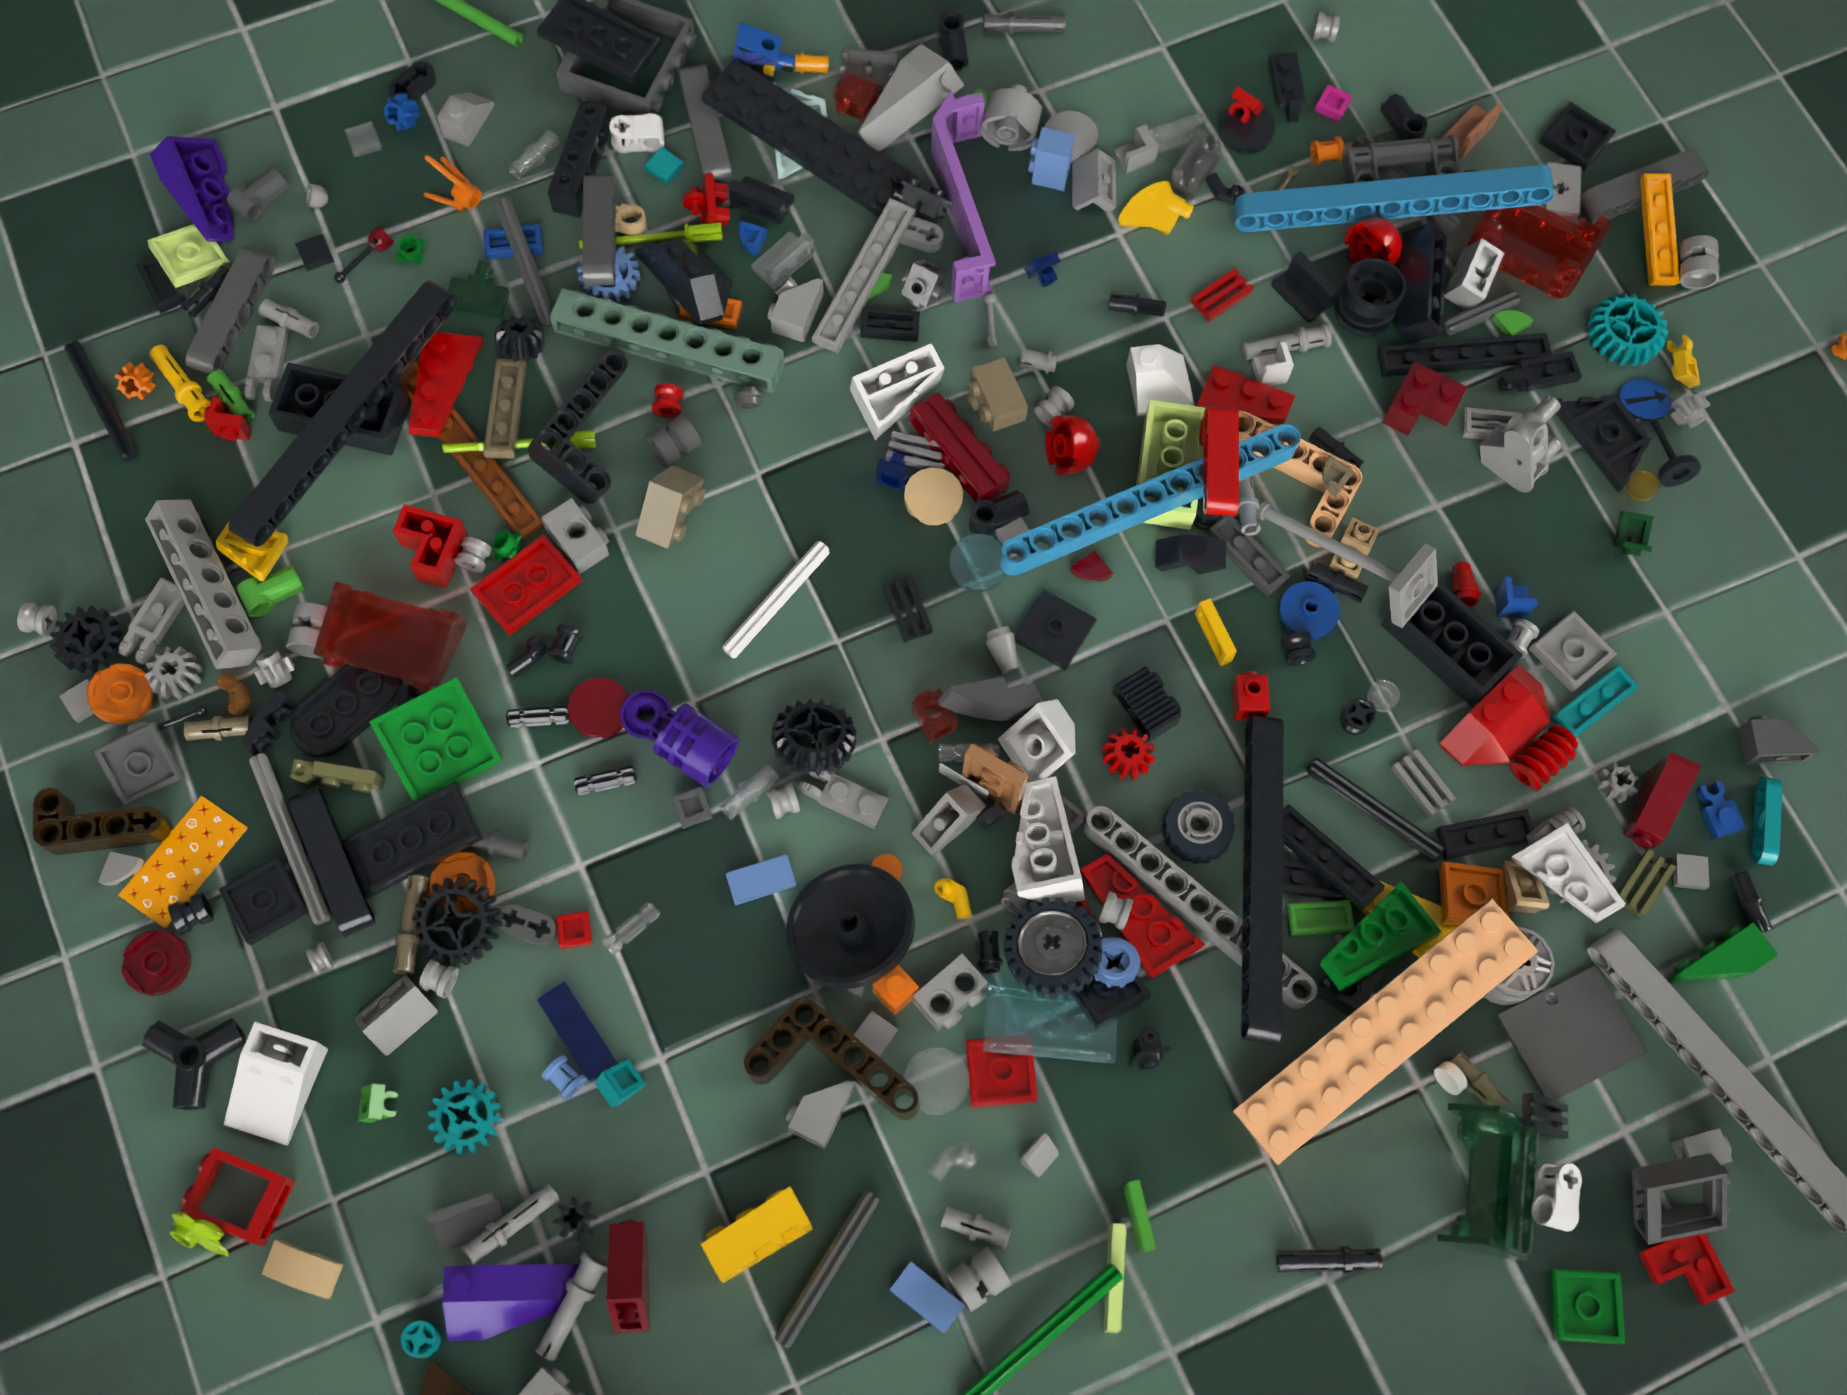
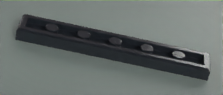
M1547 333L1381 346L1377 350L1382 377L1408 375L1414 361L1436 372L1515 366L1519 361L1552 355Z

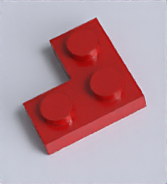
M1706 1233L1663 1241L1638 1252L1654 1285L1685 1274L1700 1305H1706L1735 1292Z

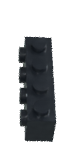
M1433 222L1402 233L1403 248L1399 270L1405 277L1407 287L1398 308L1395 325L1397 331L1411 343L1440 335L1443 331L1447 235Z

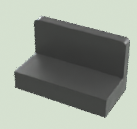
M495 1193L479 1196L426 1214L427 1221L433 1224L439 1251L469 1243L486 1230L485 1226L489 1222L495 1223L505 1216L501 1197Z

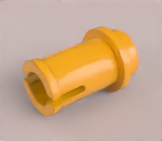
M804 52L796 54L795 71L801 72V75H803V72L828 74L829 55H804Z

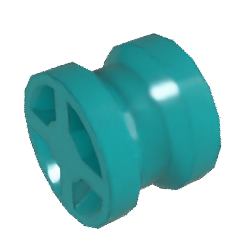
M426 1321L410 1323L401 1335L403 1350L408 1355L418 1358H427L434 1355L442 1341L440 1329L435 1324Z

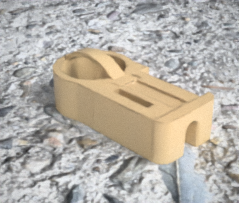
M627 204L616 206V232L626 235H638L646 229L645 212L640 206ZM630 217L640 218V220L634 223L624 222V220Z

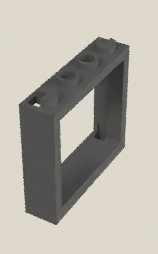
M596 0L594 5L629 23L676 38L645 98L580 76L588 61L568 51L556 71L560 90L607 105L610 108L630 115L655 114V112H659L666 91H670L673 87L674 76L677 70L684 66L687 51L695 45L696 34H694L693 20L636 0Z

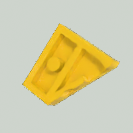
M228 522L216 539L217 550L259 581H265L289 543L287 534L274 531L263 545L256 547L229 531Z

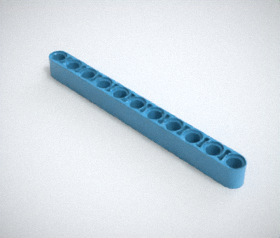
M1545 165L1246 193L1238 196L1234 202L1235 227L1242 232H1256L1352 223L1370 217L1395 219L1535 206L1550 202L1554 197V187L1551 169Z
M1282 424L1239 442V481L1290 460L1301 439L1299 430L1291 424ZM1279 441H1285L1289 445H1283ZM1253 452H1259L1263 456H1256ZM1203 458L1008 539L1004 542L1001 550L999 564L1002 571L1012 576L1020 575L1203 497V478L1199 475L1203 474ZM1179 485L1184 490L1179 491L1174 489L1172 486ZM1150 496L1155 498L1157 501L1150 502L1145 497ZM1118 508H1126L1130 513H1122ZM1098 519L1103 524L1095 525L1090 520ZM1067 530L1072 531L1076 536L1069 537L1063 532ZM1038 542H1044L1049 547L1043 549L1037 547L1035 544ZM1017 554L1021 559L1012 560L1008 555Z

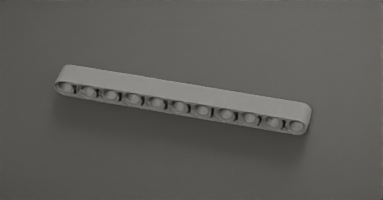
M1610 928L1587 948L1590 959L1835 1229L1847 1233V1177L1621 931L1616 928Z

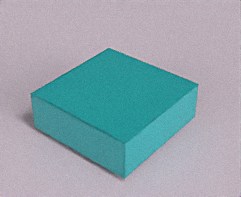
M661 147L644 165L645 172L667 186L684 168V161Z

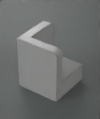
M1144 124L1136 128L1133 142L1116 148L1114 155L1127 174L1154 163L1159 145L1147 125Z

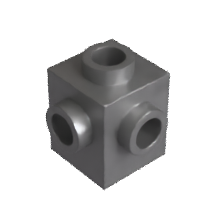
M925 259L914 262L912 268L906 271L902 279L904 287L901 295L909 298V303L920 308L939 302L945 291L943 282L948 271Z

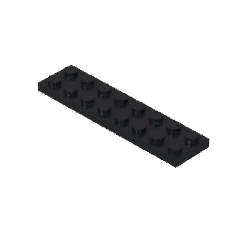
M734 59L702 95V102L878 217L881 215L888 200L892 198L893 189L895 187L899 188L901 185L896 180V177L905 180L906 175L917 180L919 179L737 59Z

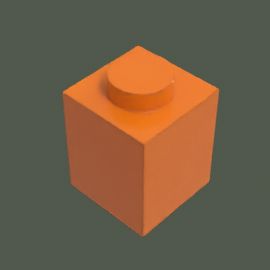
M899 965L872 986V993L894 1017L912 1001L913 995L919 991V986Z

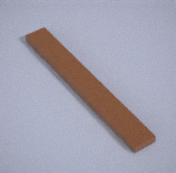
M416 359L411 362L395 382L398 386L403 387L407 398L412 404L419 367ZM454 408L439 438L443 444L481 442ZM483 451L451 453L513 534L516 531L522 534L520 543L544 527L541 517L494 458L484 457Z

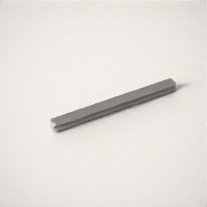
M264 753L257 754L249 759V763L312 921L316 925H322L330 921L332 916L269 759Z

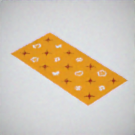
M201 795L171 831L168 838L160 844L118 896L166 929L172 921L168 905L176 901L188 902L189 897L198 890L248 827Z

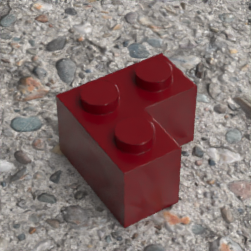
M1414 361L1382 423L1406 435L1410 434L1420 414L1447 426L1468 387Z

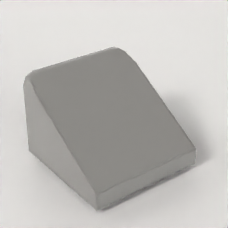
M1042 1133L1022 1155L1020 1162L1032 1174L1040 1177L1058 1157L1059 1151L1046 1133Z

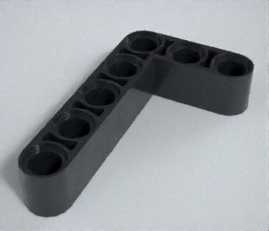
M614 349L604 353L528 446L529 457L581 501L590 504L598 501L609 490L611 478L602 467L569 440L628 367L625 355ZM575 403L578 404L582 408V410L577 408ZM558 423H561L562 425H564V427L566 428V430H564L563 428H561ZM541 443L546 444L550 450L545 449ZM566 463H569L574 470L568 468ZM589 482L595 484L597 489H594Z

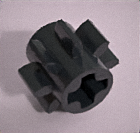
M572 1197L571 1205L567 1207L561 1204L558 1205L562 1213L560 1218L553 1220V1223L564 1227L560 1232L562 1238H565L571 1232L573 1233L574 1240L579 1242L581 1233L585 1231L588 1234L594 1233L589 1226L591 1221L598 1219V1216L587 1212L592 1203L586 1201L582 1206H579L577 1198ZM574 1211L584 1216L583 1220L578 1221L577 1228L568 1223V1219L574 1217Z

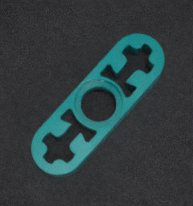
M1762 776L1756 784L1752 839V859L1754 863L1773 866L1779 856L1782 810V782L1780 779Z

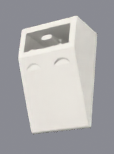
M254 1022L240 1055L224 1125L288 1146L328 1049L319 1042Z

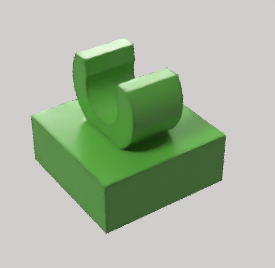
M370 1084L362 1087L358 1122L372 1123L382 1118L387 1119L396 1116V1111L385 1109L384 1101L385 1099L392 1100L398 1098V1093L394 1091L385 1092V1085Z

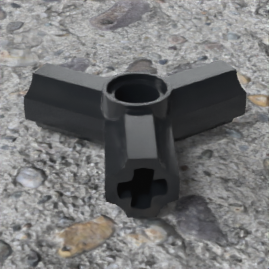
M233 1018L226 1020L195 1039L158 1020L144 1034L142 1046L176 1065L172 1108L200 1110L206 1107L209 1069L213 1063L244 1046L246 1037L241 1027ZM194 1050H199L197 1061L189 1065V1055Z

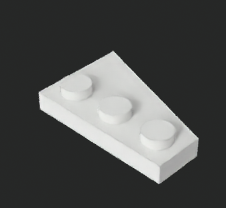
M1568 823L1512 856L1513 861L1595 923L1625 906V902Z

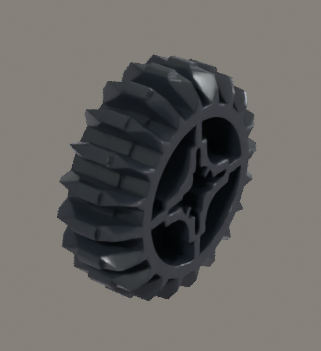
M809 698L807 704L797 700L795 707L787 705L784 713L778 714L776 722L772 726L773 735L771 743L776 757L781 758L783 766L791 765L793 773L801 769L805 776L810 771L815 772L817 777H819L821 771L825 770L831 775L834 767L842 769L844 762H849L852 752L856 748L855 739L857 732L855 726H853L852 717L846 716L845 708L837 710L835 702L825 705L823 698L819 703H813L811 698Z
M457 877L455 884L451 878H445L443 887L439 883L432 884L431 887L434 895L428 891L423 892L422 897L427 903H416L415 908L421 911L422 914L412 917L413 922H420L421 928L414 929L413 934H423L424 936L418 942L419 947L429 944L430 947L426 953L428 957H432L438 952L437 961L445 963L449 957V963L452 966L458 965L460 959L464 965L471 964L472 956L476 960L482 959L483 952L481 948L486 951L493 949L488 938L497 940L500 937L497 932L492 931L493 927H500L503 923L500 920H494L493 916L502 912L501 908L492 909L490 906L497 900L496 896H489L485 899L484 896L488 892V887L482 886L476 891L477 880L471 879L467 885L464 877ZM457 894L472 900L479 911H467L462 901H458ZM446 898L447 903L444 904V916L434 922L436 910ZM471 917V919L463 921V924L459 926L444 925L445 923L452 922V918ZM481 921L480 931L475 940L469 945L468 939L471 938L470 928L475 922ZM442 930L448 932L452 937V941L457 943L458 948L444 943L437 932Z

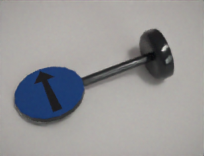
M1634 379L1626 382L1620 389L1619 400L1635 419L1651 422L1669 458V461L1663 464L1658 472L1661 484L1666 487H1674L1688 482L1700 472L1701 465L1697 457L1692 455L1676 457L1658 421L1664 418L1670 411L1672 402L1669 393L1664 387L1648 379Z

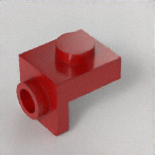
M213 396L210 406H207L204 412V421L213 435L220 436L228 441H237V439L249 441L252 430L244 417L227 414L228 410L220 397Z

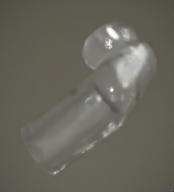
M966 1144L946 1147L941 1151L927 1173L941 1182L951 1166L973 1167L977 1162V1154L972 1150L971 1146Z

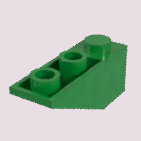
M1754 922L1744 928L1737 924L1722 934L1726 940L1718 945L1715 941H1712L1698 950L1701 957L1694 962L1689 957L1673 968L1676 974L1667 979L1670 984L1739 979L1756 971L1779 954Z

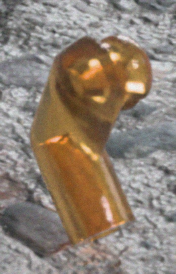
M223 673L218 678L216 685L229 693L230 703L227 707L229 713L241 716L245 713V708L249 707L250 690L242 682L227 673Z

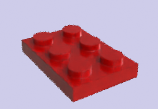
M542 535L470 588V590L510 637L580 584L582 579L551 542Z

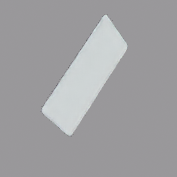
M939 764V772L960 785L967 784L975 794L987 800L989 792L945 765Z

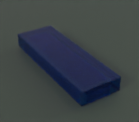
M565 981L537 999L539 1005L590 1083L596 1080L603 1071L618 1063Z

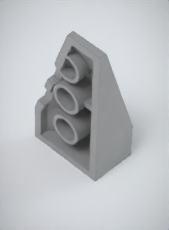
M922 44L916 46L899 60L895 67L896 70L890 80L884 85L883 92L875 105L871 107L857 131L861 140L878 152L939 107L951 90L955 94L964 86L951 64Z

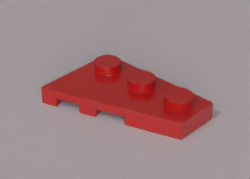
M1213 365L1196 406L1203 408L1206 405L1237 406L1239 411L1248 412L1270 424H1284L1295 395Z

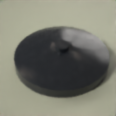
M865 864L839 866L817 876L803 888L795 899L786 924L788 948L801 970L808 977L822 985L838 989L866 986L886 976L905 957L915 932V911L903 885L887 871Z

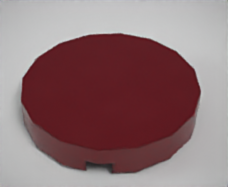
M602 677L588 679L579 684L570 695L567 705L570 721L575 729L586 737H602V739L612 737L624 728L620 720V711L624 701L629 696L624 688L612 679Z
M151 930L133 939L125 949L123 965L121 964L122 974L126 983L137 992L149 996L165 995L178 988L187 978L191 967V953L186 943L173 932Z

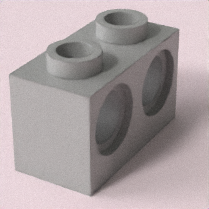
M1483 238L1464 248L1444 291V297L1463 310H1467L1484 301L1504 256V252Z
M961 954L915 993L912 1003L937 1031L944 1026L950 1029L962 1018L960 1012L968 1005L974 1008L987 996L984 991L987 989L988 982L970 961ZM965 977L972 981L973 988L969 991H961L957 988L955 982L959 978ZM944 999L948 1003L949 1009L943 1013L935 1012L931 1007L933 1000Z

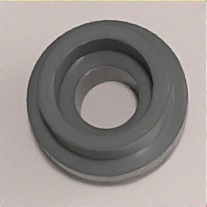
M752 386L742 387L740 392L734 394L737 406L742 409L761 407V401L764 399V394Z

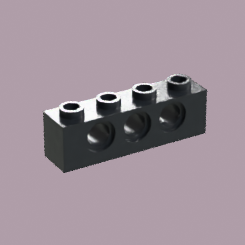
M585 100L580 101L548 189L553 212L580 218L583 210L584 176L595 175L610 134L609 125L611 118L607 105Z

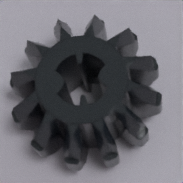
M512 316L511 320L503 319L500 325L495 326V348H497V353L503 355L504 359L512 358L515 363L518 360L528 362L529 358L537 359L538 354L543 352V347L545 346L544 331L542 330V325L536 324L535 319L526 320L525 316L521 318Z

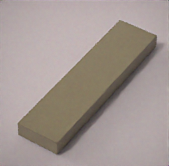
M496 359L483 450L484 457L515 459L527 368L524 360H518L515 363L513 359Z

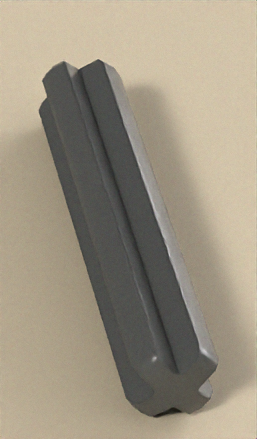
M1516 291L1507 292L1445 319L1443 330L1446 335H1454L1492 318L1497 312L1517 307L1521 299Z

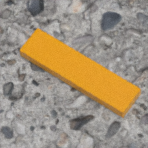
M1644 173L1640 176L1648 285L1675 286L1680 283L1671 174Z

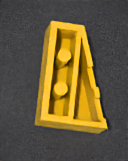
M791 1187L784 1191L781 1189L765 1199L766 1202L756 1209L751 1207L735 1217L736 1221L728 1227L724 1228L723 1225H720L705 1235L707 1240L701 1243V1246L722 1283L812 1230L811 1223Z

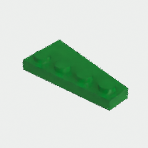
M1401 881L1324 957L1320 966L1339 991L1436 939L1442 931Z

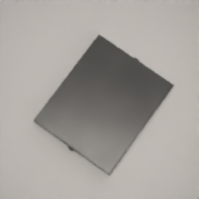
M1596 965L1496 1015L1500 1025L1519 1055V1060L1526 1067L1541 1095L1553 1100H1557L1648 1053L1625 1015L1623 1007L1619 1005Z

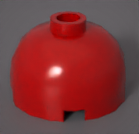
M1370 217L1352 225L1346 232L1344 245H1349L1350 253L1347 256L1352 265L1365 258H1378L1394 265L1399 260L1403 248L1402 238L1397 228L1387 219L1380 217Z
M1061 415L1051 419L1049 424L1054 425L1051 432H1046L1045 452L1049 465L1055 463L1057 471L1054 472L1059 475L1080 473L1091 466L1100 447V441L1093 426L1079 416Z

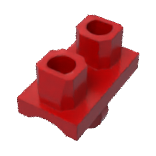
M705 173L704 183L698 188H690V193L683 196L682 203L684 208L690 210L693 216L700 214V224L721 223L722 226L726 227L730 219V211L727 207L716 206V203L725 204L728 195L727 185L714 182L713 174Z

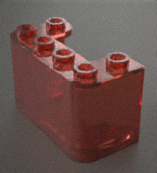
M1539 205L1486 210L1470 238L1468 246L1483 238L1504 252L1498 267L1499 271L1508 273L1523 281L1526 285L1533 286L1547 293L1552 298L1564 299L1571 295L1613 221L1600 215L1593 223H1586L1587 219L1582 217L1578 225Z

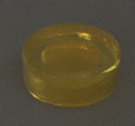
M1640 470L1633 473L1628 479L1626 489L1633 499L1647 501L1657 493L1659 481L1651 472Z

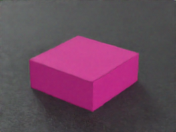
M1328 85L1318 101L1315 111L1340 122L1353 96Z

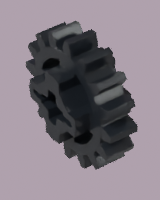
M91 605L87 612L79 606L76 608V615L72 616L68 612L64 613L67 620L64 623L56 621L55 624L60 629L58 632L50 633V636L56 641L50 644V648L56 652L55 658L69 670L76 668L80 673H84L87 667L93 672H97V664L100 663L106 667L109 666L107 658L109 656L118 657L114 648L119 647L122 642L117 637L123 635V631L117 626L119 622L113 616H110L105 609L102 608L98 611ZM71 652H74L76 655L82 654V656L72 655Z

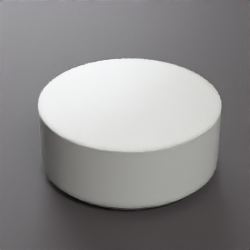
M1444 1061L1435 1068L1434 1075L1436 1080L1448 1093L1458 1095L1467 1088V1079L1455 1064Z

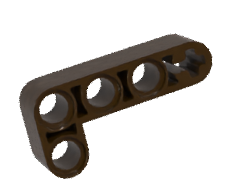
M55 788L42 789L34 797L33 838L37 844L54 855L159 843L168 838L173 828L169 818L152 806L75 815V805L72 800ZM59 801L57 808L50 811L52 804ZM125 823L124 829L120 833L115 834L116 828L120 824ZM92 827L91 833L87 837L82 838L84 831ZM59 831L57 838L49 842L51 835Z

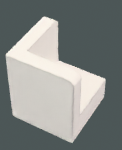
M1286 341L1279 343L1276 353L1254 357L1251 363L1257 381L1269 386L1287 383L1294 367Z

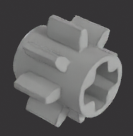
M1688 392L1672 404L1676 411L1670 416L1678 426L1687 424L1689 428H1693L1709 416L1705 409L1711 404L1703 394L1694 396L1692 392Z
M276 649L266 652L256 659L258 666L253 669L260 685L268 682L270 688H276L292 679L290 671L295 670V665L288 653L281 656Z
M1614 762L1608 767V770L1603 769L1598 773L1599 778L1603 780L1596 788L1601 789L1605 795V800L1617 798V801L1622 803L1627 799V796L1632 797L1638 791L1633 785L1639 777L1634 776L1629 765L1618 767V764Z

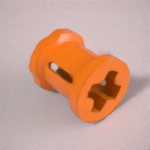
M1336 136L1330 141H1311L1310 158L1313 165H1320L1321 162L1331 160L1342 162L1343 139L1340 136Z

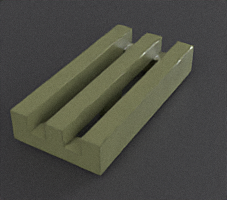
M1651 849L1644 852L1618 893L1625 902L1624 907L1639 918L1646 916L1676 869V866L1672 863L1669 865L1665 863L1666 859L1653 855L1654 851ZM1647 863H1652L1653 866L1631 900L1628 901L1625 897ZM1659 869L1662 870L1663 872L1661 876L1655 883L1654 887L1646 897L1641 907H1637V903L1645 893L1646 889L1654 879Z

